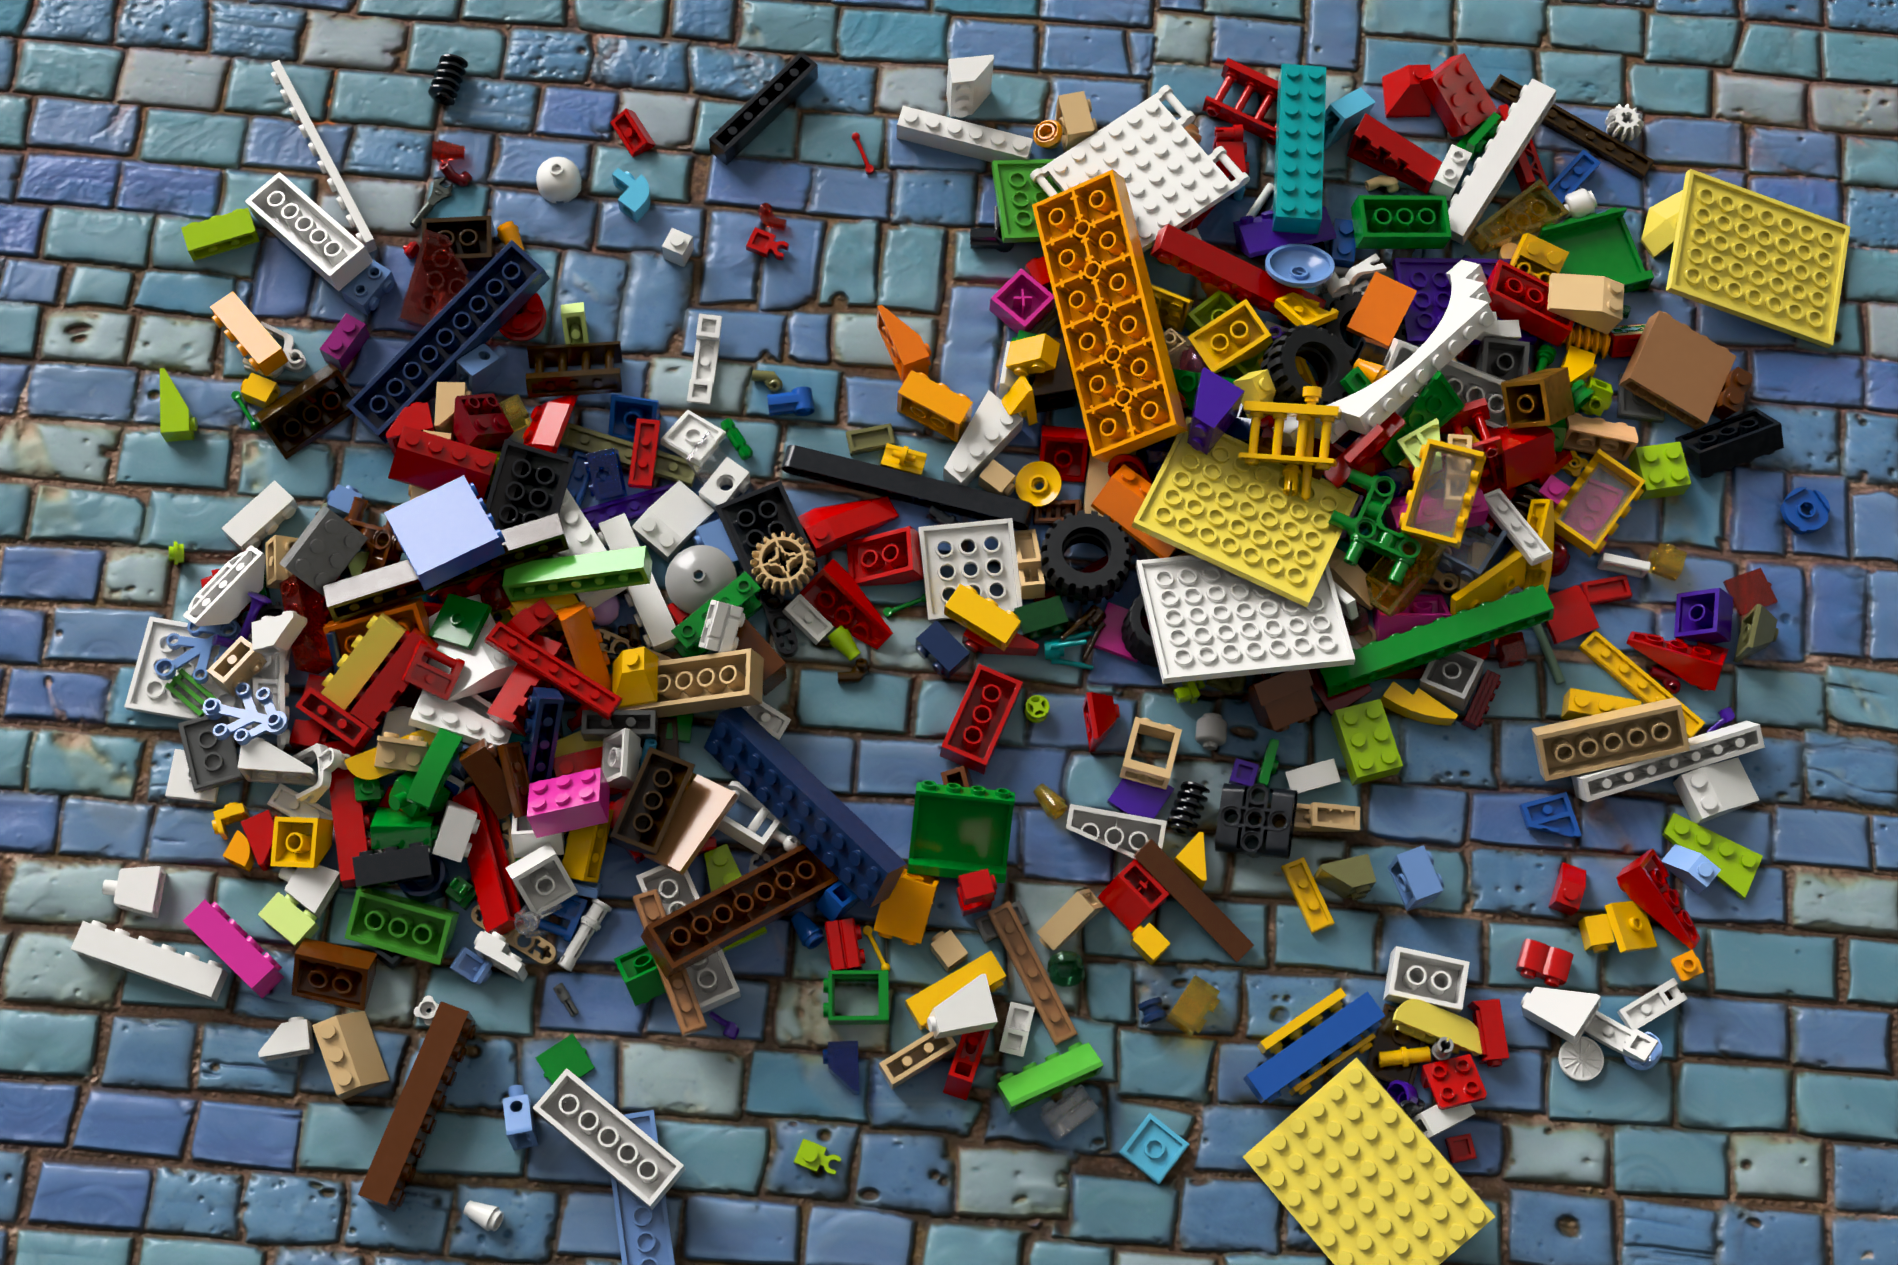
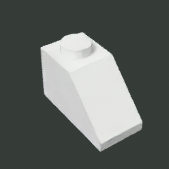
M292 1017L288 1019V1022L281 1023L258 1052L259 1058L266 1062L313 1054L312 1024L307 1019H304V1017Z

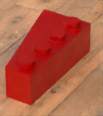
M1366 113L1354 133L1347 153L1348 157L1388 176L1395 177L1397 180L1426 194L1442 165V162Z
M416 627L412 632L406 630L398 641L402 644L397 651L392 649L383 660L387 663L381 671L377 668L369 679L372 682L369 688L366 690L363 687L354 698L358 702L350 713L373 730L409 685V683L401 679L413 656L418 641L426 642L427 646L435 650L439 646L438 643ZM423 655L421 661L426 663L429 657Z
M536 634L533 640H531L562 661H564L568 653L562 643ZM517 664L490 706L487 714L496 724L512 731V733L525 737L524 721L526 718H529L530 710H528L527 703L528 697L532 696L533 687L550 688L552 685Z

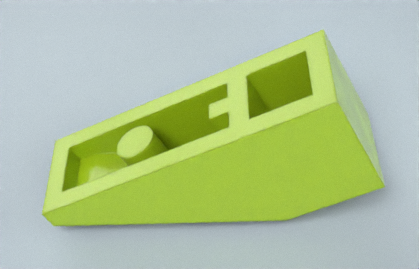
M160 368V433L166 442L194 440V431H198L197 418L192 416L165 368Z

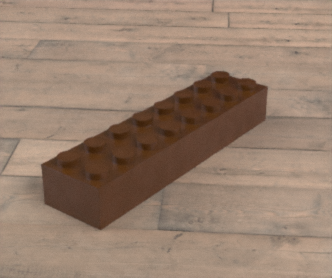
M802 844L647 925L641 938L667 979L817 899L839 879Z
M442 1001L440 1002L358 1193L365 1201L393 1212L396 1211L397 1207L402 1206L406 1197L404 1189L407 1182H412L416 1173L415 1163L418 1158H422L426 1150L427 1144L424 1143L428 1134L431 1135L435 1129L437 1120L434 1118L437 1111L442 1110L446 1103L447 1096H445V1092L448 1086L451 1087L456 1079V1066L458 1062L462 1063L465 1058L467 1049L464 1047L467 1040L472 1039L475 1034L477 1025H475V1020L469 1011Z

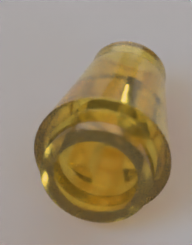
M1044 783L1034 790L1033 793L1048 817L1057 819L1068 809V806L1065 804L1066 800Z

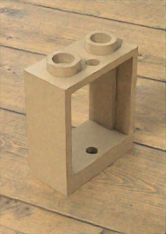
M1135 717L1119 777L1166 790L1182 729H1178L1170 724L1156 723L1148 718ZM1137 733L1172 742L1166 768L1131 759Z

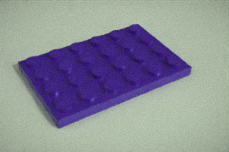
M1394 258L1392 267L1395 281L1417 290L1401 323L1406 325V332L1404 334L1406 342L1412 345H1423L1439 325L1451 298L1452 287L1446 275L1450 269L1461 260L1481 265L1488 280L1499 259ZM1500 259L1510 264L1511 259ZM1520 328L1521 338L1517 341L1530 342V345H1534L1537 341L1536 336ZM1474 339L1469 345H1478L1480 340Z

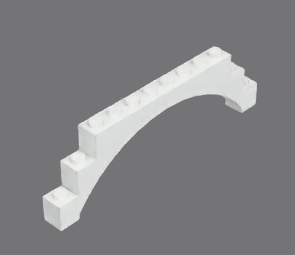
M1461 260L1446 273L1452 287L1448 308L1435 331L1412 356L1396 369L1366 388L1326 405L1339 406L1342 410L1341 420L1335 419L1334 423H1332L1330 443L1336 442L1349 429L1367 435L1377 424L1380 425L1425 385L1437 370L1440 371L1496 321L1489 306V303L1492 301L1485 286L1488 282L1480 264ZM1287 417V420H1284L1282 445L1285 447L1291 446L1296 448L1298 420H1296V417ZM1315 418L1314 438L1321 440L1322 422H1320V418Z

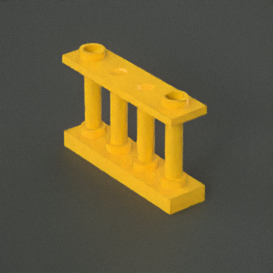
M1244 401L1243 410L1251 418L1248 453L1239 452L1238 456L1242 461H1245L1244 464L1259 465V462L1315 465V469L1330 470V467H1337L1336 460L1329 458L1332 423H1334L1335 419L1341 420L1342 410L1339 406ZM1264 415H1271L1275 419L1272 454H1257L1260 423ZM1287 417H1296V420H1298L1295 456L1281 455L1284 420H1287ZM1311 418H1320V422H1322L1319 458L1305 457L1307 428Z
M1339 988L1262 1040L1257 1045L1258 1049L1262 1054L1270 1051L1271 1054L1274 1053L1276 1055L1283 1050V1040L1288 1037L1291 1040H1298L1303 1036L1302 1027L1308 1023L1311 1027L1318 1026L1323 1022L1322 1014L1328 1010L1331 1013L1340 1011L1344 1005L1341 1001L1347 995L1342 988ZM1374 1033L1366 1038L1361 1034L1362 1040L1346 1052L1341 1048V1055L1325 1066L1321 1062L1322 1068L1308 1078L1304 1079L1301 1076L1302 1082L1289 1091L1291 1096L1297 1092L1300 1096L1313 1087L1310 1083L1357 1051L1363 1054L1373 1046L1371 1042L1376 1038Z

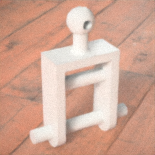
M732 781L727 788L736 792L738 796L733 805L739 800L758 813L747 828L725 815L716 829L759 855L763 853L772 839L782 843L787 852L801 845V841L795 835L787 836L779 831L783 824L740 782ZM767 817L773 823L763 837H760L755 833Z

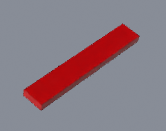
M500 621L485 638L484 643L607 720L610 719L622 703L621 697Z

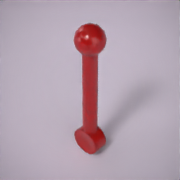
M855 132L851 137L856 142L865 163V172L869 175L873 174L874 167L869 164L859 140V133Z

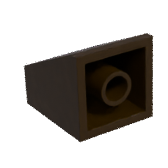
M1053 337L1054 340L1060 343L1056 368L1044 373L1035 374L1032 389L1036 413L1075 406L1077 390L1064 338Z

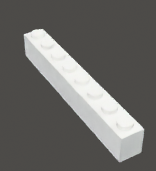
M1533 78L1529 85L1525 84L1519 94L1520 99L1517 103L1511 105L1506 121L1500 122L1496 130L1497 135L1494 139L1488 141L1485 146L1486 152L1482 158H1477L1472 174L1464 178L1459 194L1455 193L1450 201L1448 213L1452 240L1464 245L1556 100L1555 89Z
M1744 721L1688 738L1689 751L1573 775L1571 778L1577 798L1589 802L1765 748L1760 724Z

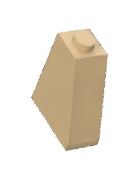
M1089 888L1077 891L1036 932L1040 936V942L1047 949H1052L1053 951L1059 949L1105 906Z

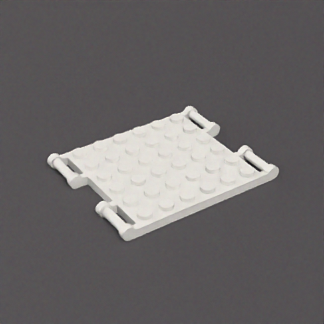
M1164 85L1156 94L1044 167L1037 168L1030 174L1032 181L1038 183L1045 193L1051 197L1058 193L1046 180L1047 176H1050L1061 191H1065L1113 169L1125 179L1143 252L1154 245L1158 231L1165 225L1170 224L1178 229L1245 186L1250 180L1246 172H1242L1228 157L1227 151L1223 146H1218L1210 155H1207L1184 128L1191 124L1196 116L1192 111H1188L1175 97L1169 85ZM1166 99L1181 118L1176 120L1161 102ZM1220 160L1235 177V180L1231 182L1215 163Z

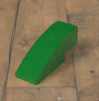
M442 728L439 729L418 769L406 801L428 810L430 809L451 774L452 765L463 748L462 736Z

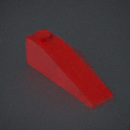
M887 496L814 508L798 516V519L817 559L847 544V542L853 541L898 518L899 515Z
M834 559L799 593L823 617L832 622L834 627L838 628L842 625L844 629L848 628L853 637L875 649H878L893 634L852 576Z
M1631 631L1626 643L1703 691L1716 690L1729 650L1697 641L1696 645H1689L1679 638L1664 641V638L1659 635Z

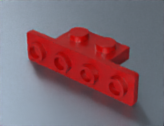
M1393 412L1380 425L1377 424L1367 435L1361 434L1335 459L1337 467H1330V470H1324L1323 476L1337 489L1341 488L1347 482L1353 468L1359 470L1406 424L1405 420L1396 412Z

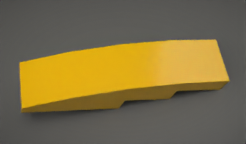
M1531 499L1526 521L1553 553V500ZM1553 554L1551 559L1533 566L1526 560L1527 575L1523 590L1529 586L1536 587L1543 584L1548 594Z

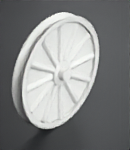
M1581 1036L1576 1045L1566 1041L1560 1048L1558 1055L1559 1064L1562 1071L1569 1078L1584 1082L1595 1078L1601 1072L1604 1065V1055L1600 1046L1594 1040Z

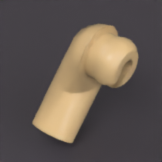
M1379 175L1365 181V187L1367 191L1387 186V191L1393 193L1399 190V181L1395 177Z

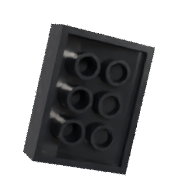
M505 439L486 502L488 511L485 513L486 515L491 513L496 523L494 529L505 530L556 513L559 515L575 459Z
M781 480L715 506L743 572L746 571L755 582L757 576L752 575L751 570L754 567L750 565V561L754 559L752 552L758 551L756 549L757 543L764 544V536L771 540L773 532L777 537H781L782 531L785 532L786 537H789L793 532L795 540L802 537L803 544H809ZM784 549V551L787 553L794 552L790 549ZM775 550L768 554L764 563H768V560L774 558L776 555ZM814 555L812 559L815 560V567L812 569L816 573L818 572V561ZM780 556L779 564L781 563V566H784V569L786 571L785 561H782ZM803 563L797 564L798 567L790 571L791 577L800 570ZM772 574L773 577L782 578L779 574Z

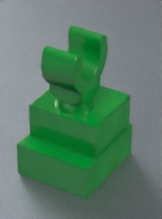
M459 875L453 879L445 891L446 896L465 911L477 898L475 888Z

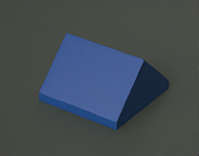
M617 394L611 395L608 431L610 436L634 442L637 418L660 419L658 400Z

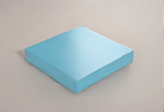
M1149 1113L1120 1150L1119 1154L1159 1185L1190 1144Z

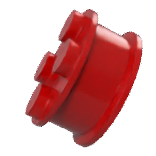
M535 293L499 330L502 335L510 340L519 342L528 341L538 336L544 329L547 320L546 310L541 297Z

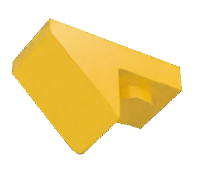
M1023 375L1018 378L1003 397L1002 404L1009 415L1018 413L1019 416L1025 418L1030 426L1038 423L1033 389Z

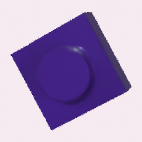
M1236 758L1229 783L1254 785L1259 765Z

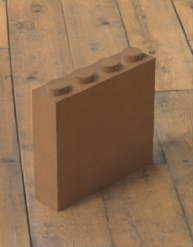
M1659 310L1649 317L1619 385L1697 430L1708 423L1726 378L1736 359V355L1732 354L1727 348L1715 344L1707 336L1695 332L1690 326L1675 320L1670 314Z

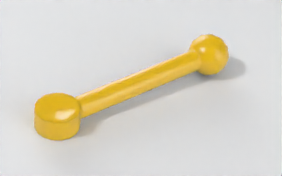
M867 925L863 928V934L868 936L881 963V970H888L889 972L891 967L885 962L872 935V927Z

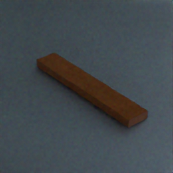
M1152 839L1133 855L1235 962H1238L1254 946Z

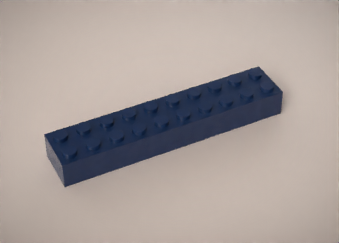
M511 240L346 406L386 444L388 442L386 433L404 407H408L415 402H428L436 394L437 382H448L456 374V361L478 346L486 344L550 279L537 262Z
M743 707L729 708L720 712L704 749L869 908L888 899L907 863Z

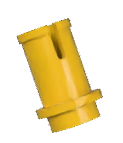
M1288 464L1282 471L1284 476L1283 494L1289 496V490L1292 487L1291 496H1296L1298 494V479L1301 476V470L1295 464Z

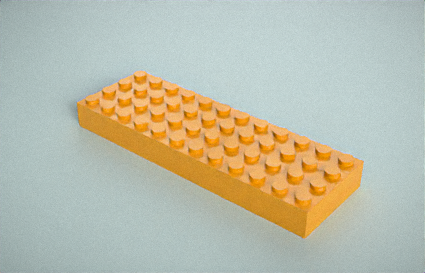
M1112 169L1033 204L1034 216L1092 457L1106 463L1117 455L1129 454L1188 431L1124 177Z

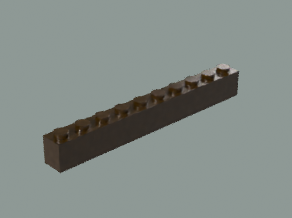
M558 513L501 530L506 541L502 543L505 551L504 554L426 591L423 589L408 559L324 585L323 589L327 608L334 622L568 550L569 546Z

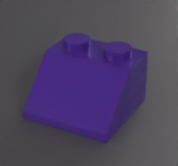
M1721 588L1678 593L1674 638L1709 644L1730 642L1734 597Z

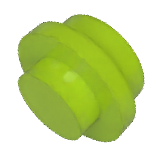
M173 541V546L168 547L169 561H174V565L184 563V544H177V541Z

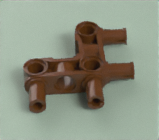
M354 496L349 514L343 520L368 537L360 548L364 550L368 548L370 552L366 566L362 569L361 574L398 563L404 551L395 537L388 520L386 526L383 525V527L364 523V513L369 501Z

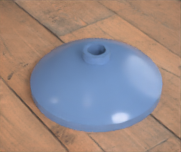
M1287 244L1277 247L1267 255L1265 260V269L1269 276L1276 282L1292 288L1304 289L1319 286L1332 277L1335 268L1334 260L1327 252L1306 244Z

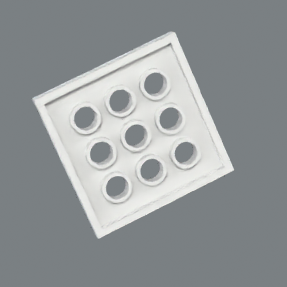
M1012 518L918 527L928 621L951 619L944 615V606L948 601L943 598V592L946 589L955 591L959 584L965 587H976L981 597L994 600L998 607L1004 611L1009 610L1014 613V608L1022 606ZM989 538L995 539L998 547L995 550H989L985 547L984 542ZM964 541H971L975 548L972 552H965L962 550L961 544ZM941 543L949 544L951 552L946 555L939 553L938 545ZM995 561L999 563L1000 571L998 573L989 572L987 569L989 562ZM966 564H974L977 568V573L972 576L967 575L964 572V566ZM943 566H950L954 574L949 578H945L940 574V569ZM995 584L1000 585L1003 588V594L993 596L990 593V587Z

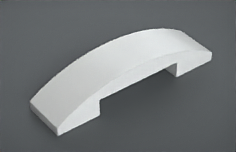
M699 314L692 375L687 396L688 403L711 404L718 362L722 316Z
M1598 1011L1584 1031V1034L1610 1049L1641 1062L1647 1061L1658 1044V1040L1638 1029L1633 1031Z

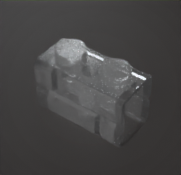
M1073 1085L1061 1093L1062 1099L1056 1103L1054 1100H1051L1041 1108L1043 1112L1039 1118L1056 1141L1062 1139L1099 1110L1082 1085L1077 1088Z

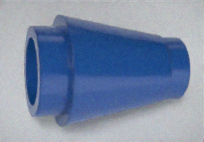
M799 912L791 918V922L803 946L810 950L823 942V931L803 912Z

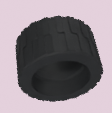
M1141 593L1133 601L1121 627L1122 641L1126 646V650L1135 660L1137 659L1144 665L1157 668L1159 666L1152 637L1146 633L1140 620L1141 615L1146 614Z

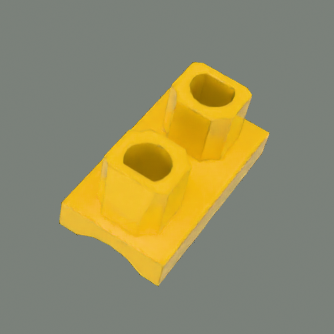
M887 443L880 466L921 476L927 454L911 450L908 446L900 447Z

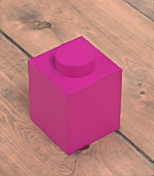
M1551 474L1539 490V493L1545 499L1553 500L1555 510L1571 487Z

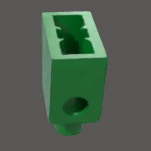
M407 771L396 779L389 794L388 802L391 809L395 811L402 809L412 818L443 811L451 793L444 786L428 810L406 801L417 772Z

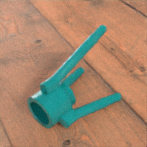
M1096 630L1070 635L1064 641L1061 638L1044 641L1045 660L1051 659V664H1063L1093 670L1094 666L1060 659V656H1064L1065 647L1087 644V640L1076 639L1092 636Z

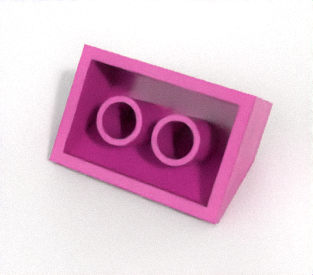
M1385 595L1372 609L1373 627L1378 641L1387 639L1395 633H1405L1418 625L1425 626L1433 623L1438 618L1451 616L1442 595Z

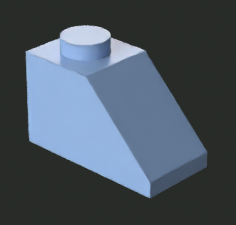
M1677 844L1661 860L1669 871L1697 894L1706 889L1721 871L1719 867L1703 854Z

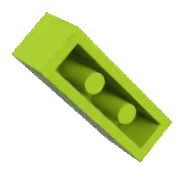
M249 208L236 209L225 215H215L208 220L192 222L187 226L181 227L188 252L193 261L260 242Z

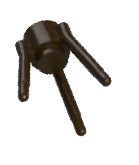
M1092 605L1060 635L1061 640L1067 639L1083 624L1091 630L1094 627L1097 628L1083 656V660H1087L1101 631L1106 626L1103 622L1106 614L1096 605Z

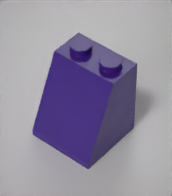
M1206 367L1202 369L1187 443L1195 450L1207 455L1237 418L1244 390Z

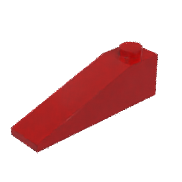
M1652 848L1621 870L1616 877L1618 885L1638 906L1689 949H1693L1701 938L1688 912L1684 909L1681 910L1678 899L1680 895L1677 889H1671L1666 879L1670 875Z

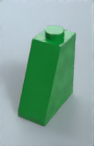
M378 807L370 826L371 849H384L392 846H399V849L409 848V844L424 842V845L432 848L434 841L437 840L439 827L434 826L433 816L425 815L412 818L402 810L395 811L391 808Z

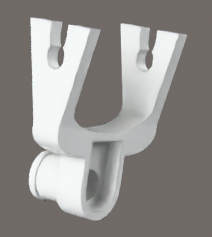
M1375 253L1356 266H1353L1343 278L1339 279L1336 272H1334L1332 277L1325 282L1332 298H1339L1347 293L1352 296L1354 292L1360 291L1364 295L1365 292L1362 290L1368 287L1369 282L1366 279L1354 286L1357 279L1364 274L1375 273V271L1384 272L1387 269L1383 263L1375 266L1371 265L1379 262L1380 258Z
M261 322L262 326L272 337L284 340L283 351L288 358L287 363L269 374L268 377L277 378L284 369L295 373L303 371L306 367V359L301 351L294 349L293 336ZM244 357L242 361L244 369L264 375L260 370L256 372L248 362L249 359Z
M319 743L293 755L292 757L299 761L304 760V764L312 765L316 759L318 762V780L316 784L295 795L296 800L304 801L308 798L309 803L315 804L325 791L329 789L332 779L331 772L337 768L347 770L348 768L344 760L351 756Z

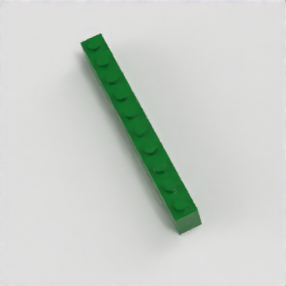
M1543 584L1536 587L1529 586L1522 592L1506 594L1499 600L1481 603L1476 608L1461 610L1447 618H1438L1433 623L1425 626L1418 625L1405 633L1392 634L1387 639L1379 642L1372 641L1362 648L1353 649L1355 656L1354 665L1317 668V674L1329 698L1552 620L1554 606Z

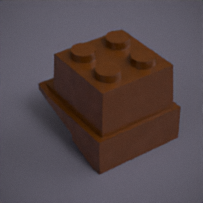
M1309 669L1281 672L1272 677L1270 673L1261 674L1262 681L1252 684L1247 688L1249 692L1241 698L1242 702H1250L1259 726L1276 732L1289 729V725L1295 722H1307L1311 719L1312 715L1318 713L1310 688L1314 684Z

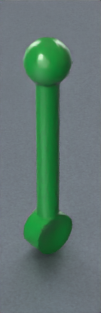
M233 391L231 397L234 401L238 402L251 423V429L253 431L259 430L260 426L254 421L242 402L240 392Z
M925 593L920 598L892 609L886 607L883 610L884 616L889 618L894 612L920 602L926 603Z

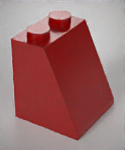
M1508 426L1488 429L1491 438L1499 435L1501 438L1503 454L1493 457L1498 482L1506 490L1556 471L1555 434L1552 429L1547 426L1508 429Z

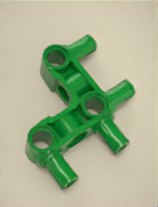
M1353 468L1347 482L1367 490L1366 493H1368L1360 512L1353 519L1334 510L1328 522L1347 531V534L1350 536L1351 544L1343 561L1351 566H1356L1364 548L1394 560L1395 564L1387 581L1393 585L1400 586L1408 568L1414 566L1421 551L1420 543L1403 532L1397 533L1384 527L1381 517L1383 512L1389 507L1396 486L1393 479L1378 475L1371 477ZM1377 486L1387 487L1389 493L1383 494L1379 492ZM1366 527L1370 534L1367 536L1362 535L1358 528ZM1403 547H1410L1414 554L1406 555L1403 552Z

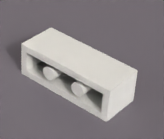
M274 480L221 529L226 537L242 552H245L250 546L257 549L267 535H272L278 529L279 524L295 514L298 505L295 499Z

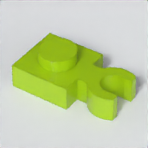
M803 1138L793 1163L816 1173L821 1166L827 1174L836 1175V1171L829 1168V1163L831 1161L840 1163L841 1158L837 1155L826 1156V1147Z

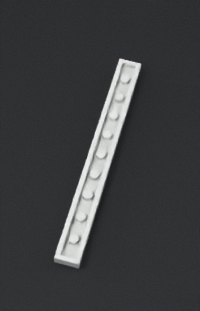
M280 60L272 62L271 65L274 72L270 74L276 86L281 85L283 90L280 93L285 103L290 102L292 107L289 110L293 119L300 121L301 125L298 127L303 138H309L311 143L308 146L312 155H318L320 161L317 163L322 174H328L330 179L327 180L331 191H337L339 197L336 200L341 210H347L349 215L346 216V219L351 229L356 227L358 231L355 234L357 240L366 246L369 253L377 250L373 236Z

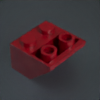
M494 393L462 395L455 398L453 432L459 443L479 449L500 448L504 440L508 439L514 432Z

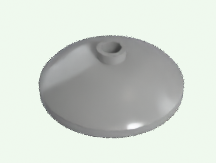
M697 545L686 548L673 558L667 568L665 586L671 601L680 610L692 614L737 578V573L731 559L723 551L708 545ZM697 573H703V577L701 579L695 578V575Z

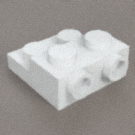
M481 931L474 941V945H476L474 949L478 956L492 962V966L524 982L528 975L524 967L525 964L521 962L522 959L510 951L509 944L505 941L506 938L494 931L492 934Z

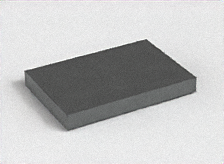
M223 715L217 720H210L207 716H202L178 723L195 793L244 780V776L238 769L239 756L234 735L231 734L225 740H218L213 734V728L217 724L224 723L226 726L231 724L228 716Z

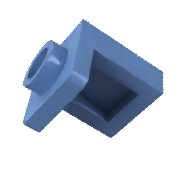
M462 947L449 968L471 983L480 985L482 982L485 983L490 977L493 963L484 960L466 947Z

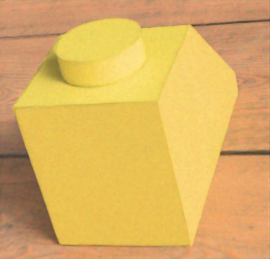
M1268 369L1249 372L1233 381L1235 386L1244 390L1241 401L1242 405H1244V401L1273 402L1276 390Z

